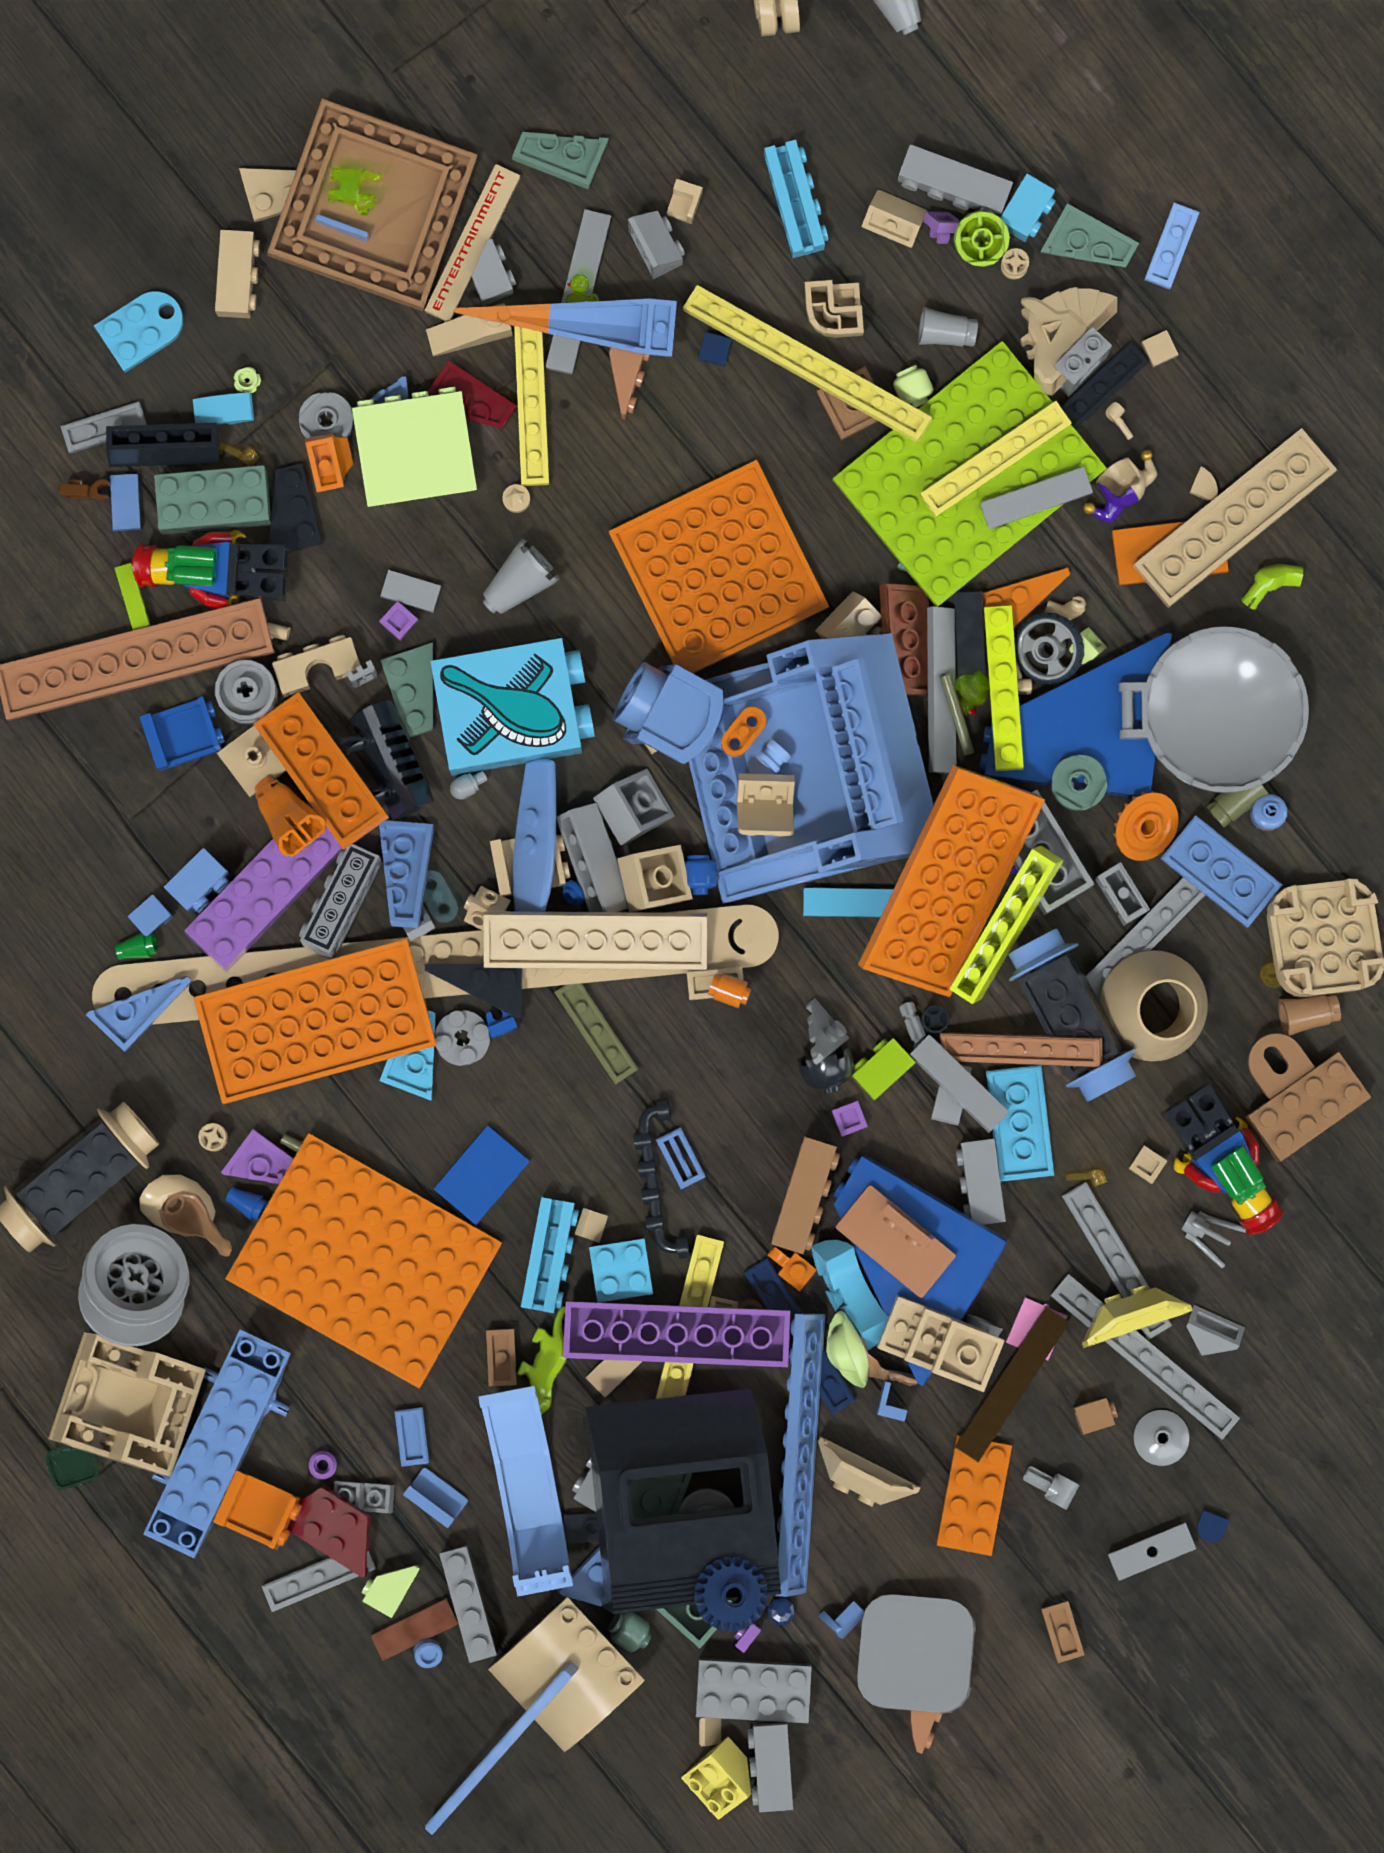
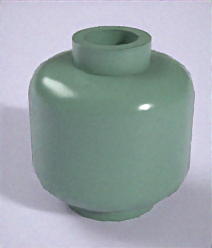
M634 1612L616 1614L608 1627L611 1641L628 1652L645 1648L651 1639L649 1622Z

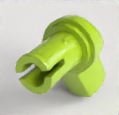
M1274 564L1263 567L1254 574L1255 582L1246 595L1242 597V602L1247 606L1250 603V608L1255 610L1268 591L1277 590L1281 586L1300 587L1303 578V567L1287 564Z

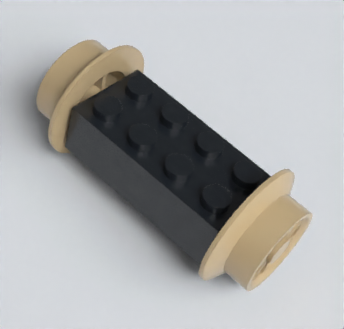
M122 1102L111 1112L98 1108L97 1112L100 1118L16 1187L15 1191L8 1185L4 1186L6 1200L0 1204V1221L16 1241L29 1253L42 1242L55 1247L57 1243L53 1236L134 1169L138 1162L144 1168H149L147 1154L157 1147L159 1142L125 1102Z

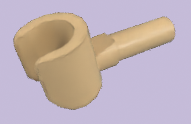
M1114 402L1107 408L1106 417L1116 423L1129 440L1133 435L1120 418L1125 409L1117 402Z
M1016 662L1018 694H1031V678L1022 679Z

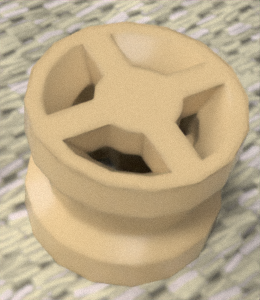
M1014 248L1008 250L1003 255L1001 271L1004 276L1015 280L1025 275L1029 266V257L1022 249Z
M206 1124L199 1132V1143L206 1150L219 1151L228 1142L227 1131L219 1124Z

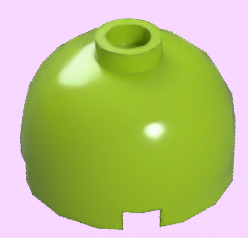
M976 211L967 214L959 221L955 228L953 240L956 251L963 260L974 266L985 267L995 264L1007 251L1010 236L1007 226L1000 217L991 212Z

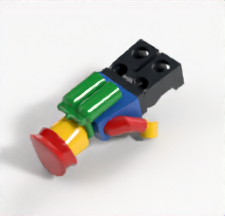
M238 530L231 532H209L195 540L192 546H177L175 549H162L157 545L147 546L144 543H140L133 554L132 570L134 579L140 588L144 586L156 588L159 584L184 585L189 588L191 596L205 606L215 609L232 606L231 603H237L240 600L239 597L286 601L288 577L280 573H261L259 570L288 572L290 548L286 545L235 543L238 537L246 538Z
M1210 1084L1201 1085L1184 1097L1185 1100H1179L1162 1111L1160 1115L1169 1124L1184 1148L1188 1151V1154H1184V1163L1180 1162L1177 1157L1175 1158L1173 1167L1176 1172L1185 1174L1197 1186L1210 1192L1228 1193L1232 1199L1233 1207L1240 1216L1239 1223L1246 1229L1245 1233L1247 1235L1264 1232L1281 1219L1284 1209L1279 1207L1275 1198H1270L1265 1190L1266 1186L1263 1183V1176L1257 1168L1259 1163V1144L1249 1130L1247 1123L1242 1119L1235 1118L1240 1124L1238 1129L1233 1125Z

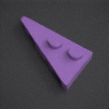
M252 1129L221 1173L228 1176L280 1184L294 1158Z

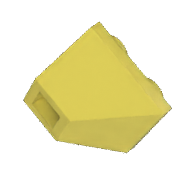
M729 1737L715 1746L681 1777L718 1820L751 1795L747 1757Z

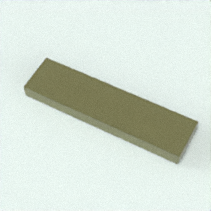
M582 983L564 985L554 992L615 1085L638 1070Z

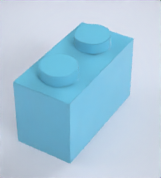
M1026 174L1000 217L1007 226L1008 232L1023 242H1026L1029 236L1034 238L1042 225L1039 219L1043 212L1048 215L1056 202L1052 198L1055 190Z

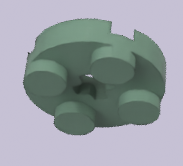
M1086 755L1066 758L1057 765L1052 774L1051 791L1056 800L1065 808L1074 811H1086L1097 805L1105 795L1107 780L1104 769L1097 760ZM1081 775L1085 778L1084 783L1087 786L1085 789L1079 788L1076 790L1073 788L1074 783L1071 780L1073 777L1078 779Z

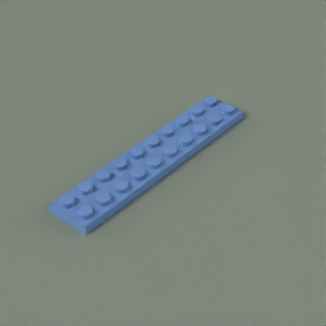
M820 1313L795 1314V1319H793L791 1324V1334L794 1337L793 1347H791L789 1352V1362L792 1366L791 1375L787 1380V1389L790 1395L789 1403L785 1409V1417L788 1420L787 1431L783 1437L786 1453L781 1466L784 1482L779 1494L782 1511L777 1523V1529L780 1532L777 1554L781 1594L776 1596L788 1597L804 1594L807 1590L820 1401L819 1390L821 1385L825 1314Z

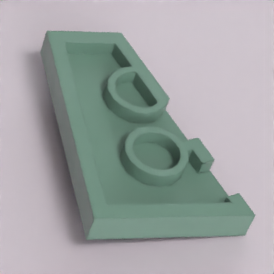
M522 132L512 155V160L589 189L609 138L585 139L584 136H574V138L557 137L556 134Z
M1067 204L1040 253L1126 268L1139 243Z
M433 643L380 660L398 714L410 738L433 731V673L430 662L433 661Z

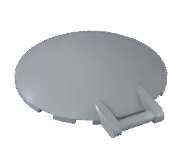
M1213 627L1194 632L1165 651L1151 670L1147 682L1119 683V692L1122 693V730H1119L1120 739H1147L1154 754L1166 769L1185 783L1206 791L1221 793L1240 792L1269 781L1291 762L1302 744L1306 733L1309 706L1306 687L1301 674L1298 673L1291 658L1278 645L1273 644L1258 633L1246 629ZM1133 693H1141L1142 729H1133Z

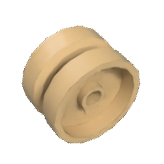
M754 0L755 14L759 22L761 37L776 34L778 28L777 17H780L782 29L786 34L800 32L797 0Z

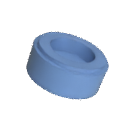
M423 1639L414 1647L415 1660L423 1668L435 1667L442 1660L441 1646L434 1639Z

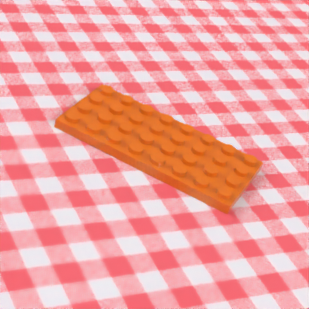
M953 765L858 965L864 970L950 997L953 992L950 990V987L972 952L1045 799L1040 795Z
M408 938L193 997L222 1105L437 1046Z

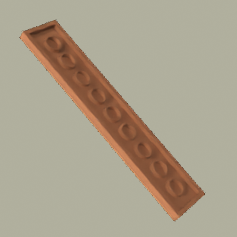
M259 598L1 664L0 696L6 720L10 721L229 665L239 660H249L275 653L262 600Z

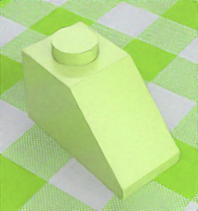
M412 1565L380 1574L375 1580L369 1578L361 1592L366 1595L363 1602L392 1618L421 1567Z

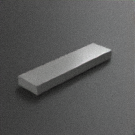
M1081 467L984 501L979 505L988 530L1090 495L1093 491L1085 469Z
M930 1035L909 1055L988 1133L1009 1113Z
M367 1551L366 1562L368 1572L376 1569L369 1551ZM327 1558L262 1586L271 1611L274 1612L359 1575L332 1558Z

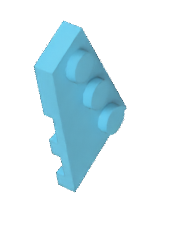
M428 1010L435 1035L436 1013ZM434 1047L388 1059L379 1081L432 1101Z

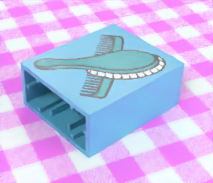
M562 638L430 661L448 765L452 776L523 764L539 758L552 759L582 753L580 739L595 737L589 704L575 707L573 704L570 685L585 683L580 650L564 652Z

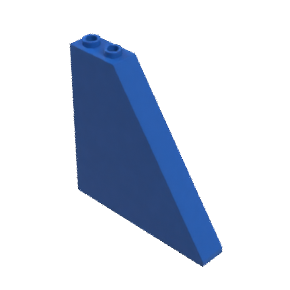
M1165 633L1019 706L1023 770L996 772L992 722L990 727L985 726L983 743H988L987 754L982 753L979 770H984V776L992 779L1051 787L1052 774L1062 760L1071 756L1086 755L1097 760L1104 769L1107 780L1105 794L1132 798V796L1139 797L1142 792L1150 793L1156 755L1147 739H1120L1119 730H1122V693L1119 692V683L1147 682L1156 662L1170 648L1172 634ZM1133 693V729H1142L1141 693ZM1081 775L1078 779L1073 777L1071 780L1074 783L1073 788L1076 790L1079 788L1085 789L1087 786L1084 783L1085 778Z
M864 1155L860 1160L855 1158L848 1169V1173L851 1174L846 1184L841 1182L834 1194L837 1198L834 1206L841 1219L866 1188L872 1185L956 1254L954 1260L924 1297L920 1298L852 1242L884 1313L889 1316L895 1299L899 1295L962 1321L1009 1240L870 1157ZM908 1362L917 1383L921 1386L925 1385L932 1374L931 1370Z

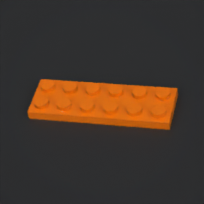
M299 692L254 723V726L311 806L325 820L326 827L343 850L389 818Z

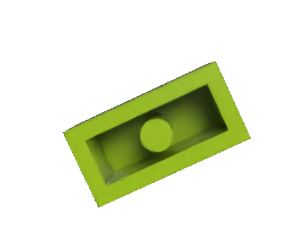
M894 1038L889 1042L883 1039L873 1049L876 1054L869 1061L864 1057L854 1066L853 1070L855 1073L851 1077L873 1101L916 1063Z

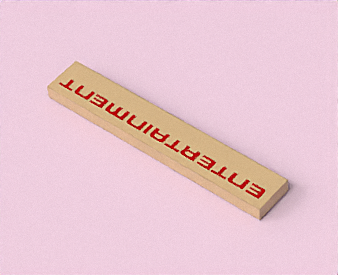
M495 164L425 308L426 313L445 322L452 320L455 314L453 310L458 308L472 279V274L485 243L492 238L521 178L520 175Z

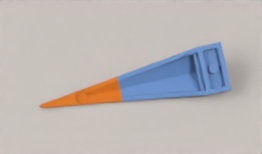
M634 299L455 308L453 311L458 314L637 354L672 357L677 301Z

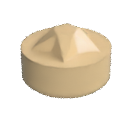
M511 485L503 493V504L510 512H523L530 504V494L522 485Z

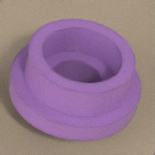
M326 1451L315 1453L309 1461V1470L318 1479L331 1477L337 1468L335 1457ZM320 1460H326L328 1463V1468L324 1471L318 1468Z

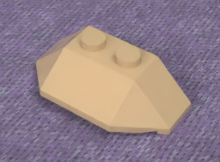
M821 1436L817 1440L829 1478L835 1482L833 1487L848 1494L849 1490L860 1494L858 1500L873 1507L875 1502L882 1505L918 1493L921 1488Z

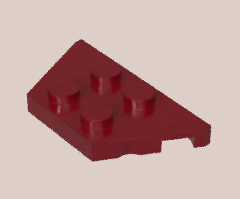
M326 1486L321 1487L298 1503L302 1505L299 1515L295 1521L291 1519L287 1530L360 1577H366L368 1574L366 1562L367 1551H369L370 1545L368 1531L371 1526V1515Z

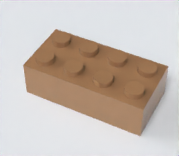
M807 1137L803 1138L770 1245L799 1254H804L805 1250L811 1249L815 1234L810 1233L813 1223L819 1224L823 1207H819L821 1196L827 1197L832 1181L827 1180L830 1170L834 1171L840 1157V1154L835 1153L836 1146Z

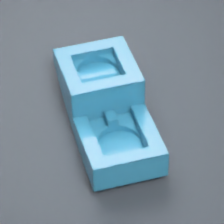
M252 393L226 394L193 399L195 423L217 422V425L224 423L231 425L254 420Z

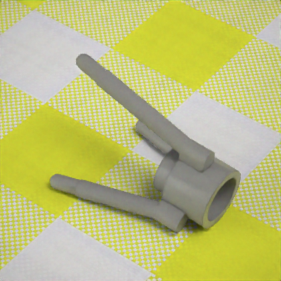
M1191 1211L1181 1229L1187 1233L1185 1238L1197 1245L1220 1268H1224L1225 1264L1197 1236L1202 1238L1204 1234H1207L1229 1246L1231 1241L1209 1229L1210 1224L1207 1222L1244 1233L1246 1229L1241 1225L1209 1216L1202 1211H1199L1198 1214Z

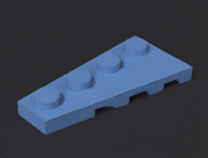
M385 820L379 824L390 923L391 926L419 928L434 827L433 824Z

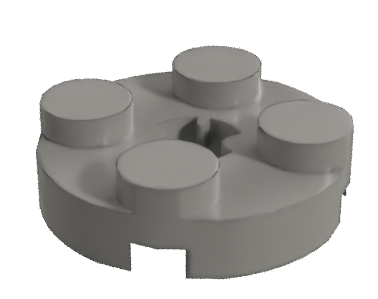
M330 392L317 393L310 396L301 406L299 424L305 438L327 434L348 438L353 429L354 418L350 405L342 396ZM323 413L326 416L327 413L332 414L331 421L333 424L329 427L327 425L326 427L321 426L322 420L319 418L320 415Z
M453 1011L439 1022L435 1031L437 1050L443 1059L456 1066L471 1065L481 1060L490 1045L487 1025L480 1016L470 1011ZM461 1030L468 1032L467 1037L470 1039V1042L467 1045L463 1043V1046L456 1044L458 1039L455 1038V1034L458 1031L462 1033Z

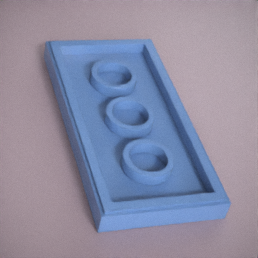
M1196 815L1161 857L1164 863L1246 928L1251 925L1282 886L1279 881Z

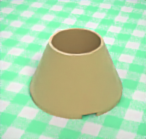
M1156 950L1138 952L1123 959L1105 978L1098 1000L1125 1049L1123 1053L1135 1049L1132 1057L1144 1061L1170 1059L1188 1049L1200 1035L1208 1011L1206 989L1196 970L1182 958L1168 952ZM1167 982L1175 989L1178 995L1179 1013L1169 1028L1158 1033H1151L1141 1020L1140 1004L1143 996L1151 987Z

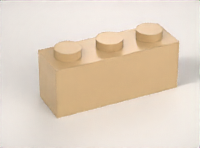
M220 230L215 312L218 317L250 318L251 311L256 310V294H252L253 284L258 282V267H254V257H259L260 240H256L254 232Z

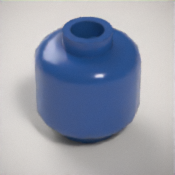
M708 855L687 856V860L684 863L687 884L690 887L691 894L707 895V889H712L717 884L716 863L713 860H709Z

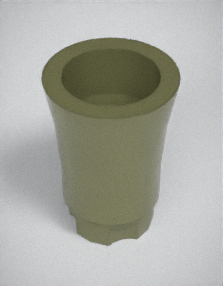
M1260 785L1240 792L1220 793L1214 798L1215 801L1207 806V809L1224 828L1231 821L1234 822L1250 810L1254 802L1260 797L1267 795L1268 792Z

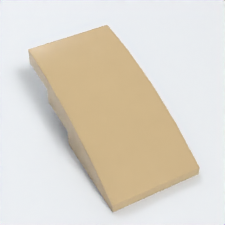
M897 1295L878 1341L877 1348L904 1358L905 1361L929 1369L932 1373L984 1392L1005 1340L952 1316Z

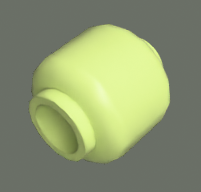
M915 365L896 374L897 379H895L893 386L899 399L912 404L915 408L929 401L927 396L933 393L934 388L925 369H917Z

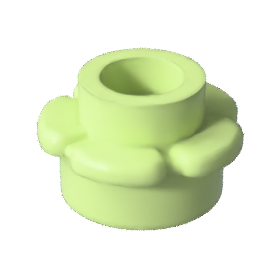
M251 367L239 369L234 375V386L239 392L253 393L261 383L260 375L256 374V370ZM246 378L250 379L249 383H245Z

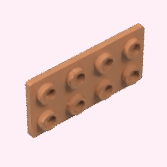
M872 1185L866 1188L836 1226L837 1230L920 1298L924 1297L956 1257L954 1252Z

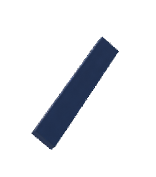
M766 1258L744 1272L767 1310L790 1311L789 1346L791 1348L793 1347L794 1337L791 1334V1324L793 1319H795V1314L802 1313ZM823 1348L819 1392L833 1415L856 1399L837 1369L831 1364Z

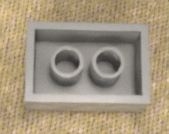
M755 1721L753 1722V1729H748L749 1749L754 1748L755 1757H749L751 1777H756L757 1785L751 1786L753 1806L758 1805L759 1812L793 1810L787 1722Z

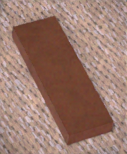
M446 1598L372 1634L371 1638L382 1661L415 1646L419 1641L429 1639L459 1623Z

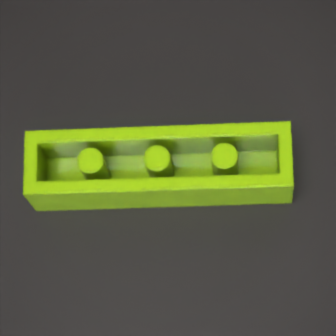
M129 563L115 567L133 631L150 627L142 594L134 579L132 564Z

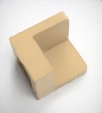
M676 179L667 216L692 224L702 196L703 187Z

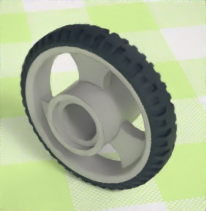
M1041 613L1029 618L1018 630L1014 641L1016 662L1019 664L1018 666L1025 675L1042 684H1056L1067 680L1078 670L1084 656V643L1082 635L1079 633L1080 631L1071 620L1056 613ZM1038 624H1055L1054 633L1046 634L1038 639H1034L1029 634L1030 630ZM1071 638L1073 657L1070 664L1065 667L1060 662V658L1066 651L1065 639ZM1045 642H1049L1053 646L1054 652L1052 655L1046 653L1044 649ZM1032 651L1036 661L1048 664V673L1045 674L1036 670L1029 663L1025 653Z

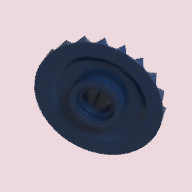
M739 1557L717 1559L707 1565L697 1579L694 1590L697 1610L701 1617L716 1629L729 1632L743 1630L753 1625L761 1617L764 1608L767 1606V1582L762 1572L745 1559ZM732 1587H736L739 1591L737 1600L728 1602L726 1599L727 1591Z

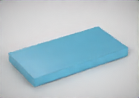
M1041 1065L986 1071L988 1092L1009 1111L992 1129L1000 1182L1054 1176Z

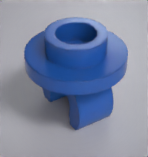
M578 879L575 882L569 880L563 885L564 899L575 907L584 904L585 900Z

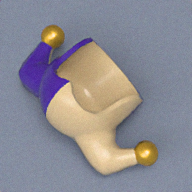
M1144 450L1141 453V458L1144 460L1143 470H1139L1128 457L1111 464L1096 480L1098 488L1106 497L1105 508H1096L1093 503L1088 502L1083 506L1084 512L1092 514L1099 520L1110 524L1118 518L1124 507L1136 504L1144 495L1145 488L1157 477V471L1152 462V452Z

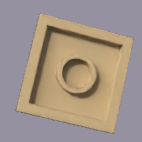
M255 726L251 727L217 753L250 798L256 795L254 788L264 778L271 776L276 780L286 772L284 766Z

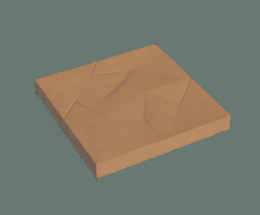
M322 99L267 256L423 311L472 174L477 154ZM319 214L367 232L369 234L368 242L316 223V215Z

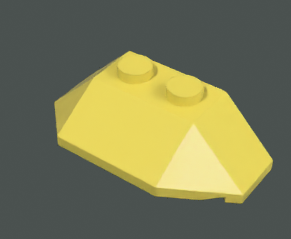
M1146 1285L1130 1290L1132 1296L1123 1299L1120 1294L1104 1299L1106 1304L1098 1308L1082 1341L1083 1348L1193 1311L1190 1304L1156 1287L1147 1290Z

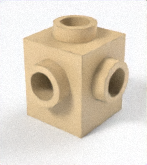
M481 886L476 895L470 894L465 903L464 909L468 911L464 921L484 931V911H507L511 900Z

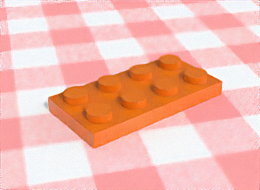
M960 1435L956 1436L955 1446L961 1438ZM991 1442L978 1463L954 1447L937 1537V1546L992 1556L1012 1445Z

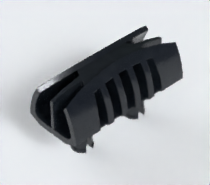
M392 701L373 704L351 717L349 721L355 735L340 739V746L352 745L342 753L350 755L356 751H363L377 784L368 789L377 802L384 801L392 821L418 812L420 808L425 807V804L434 802L418 754Z

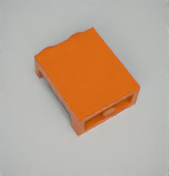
M236 1470L213 1522L263 1543L274 1550H278L279 1545H285L290 1534L287 1527L291 1519L296 1520L302 1505L298 1504L300 1497Z

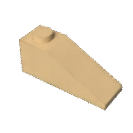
M505 303L495 306H505ZM467 315L426 329L433 357L513 336L511 326L508 324Z

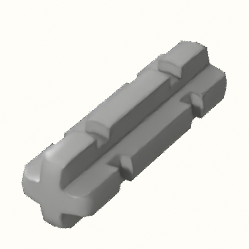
M910 1001L900 1005L902 1017L905 1016L906 1020L904 1022L911 1041L915 1043L913 1045L915 1049L925 1039L926 1035L919 1016L915 1014L917 1011L915 1005Z

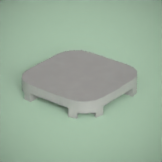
M884 1595L873 1600L866 1608L862 1620L857 1678L858 1688L863 1697L872 1705L884 1709L945 1714L952 1713L960 1708L969 1698L971 1691L970 1682L976 1626L969 1610L959 1602L949 1599Z

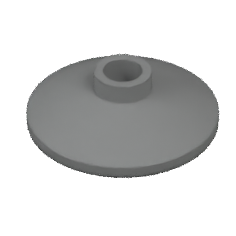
M1155 1410L1147 1413L1139 1420L1134 1430V1445L1138 1454L1145 1461L1153 1465L1166 1466L1177 1462L1185 1454L1189 1445V1431L1185 1422L1171 1411ZM1160 1433H1165L1168 1437L1167 1441L1163 1444L1159 1443L1157 1439Z

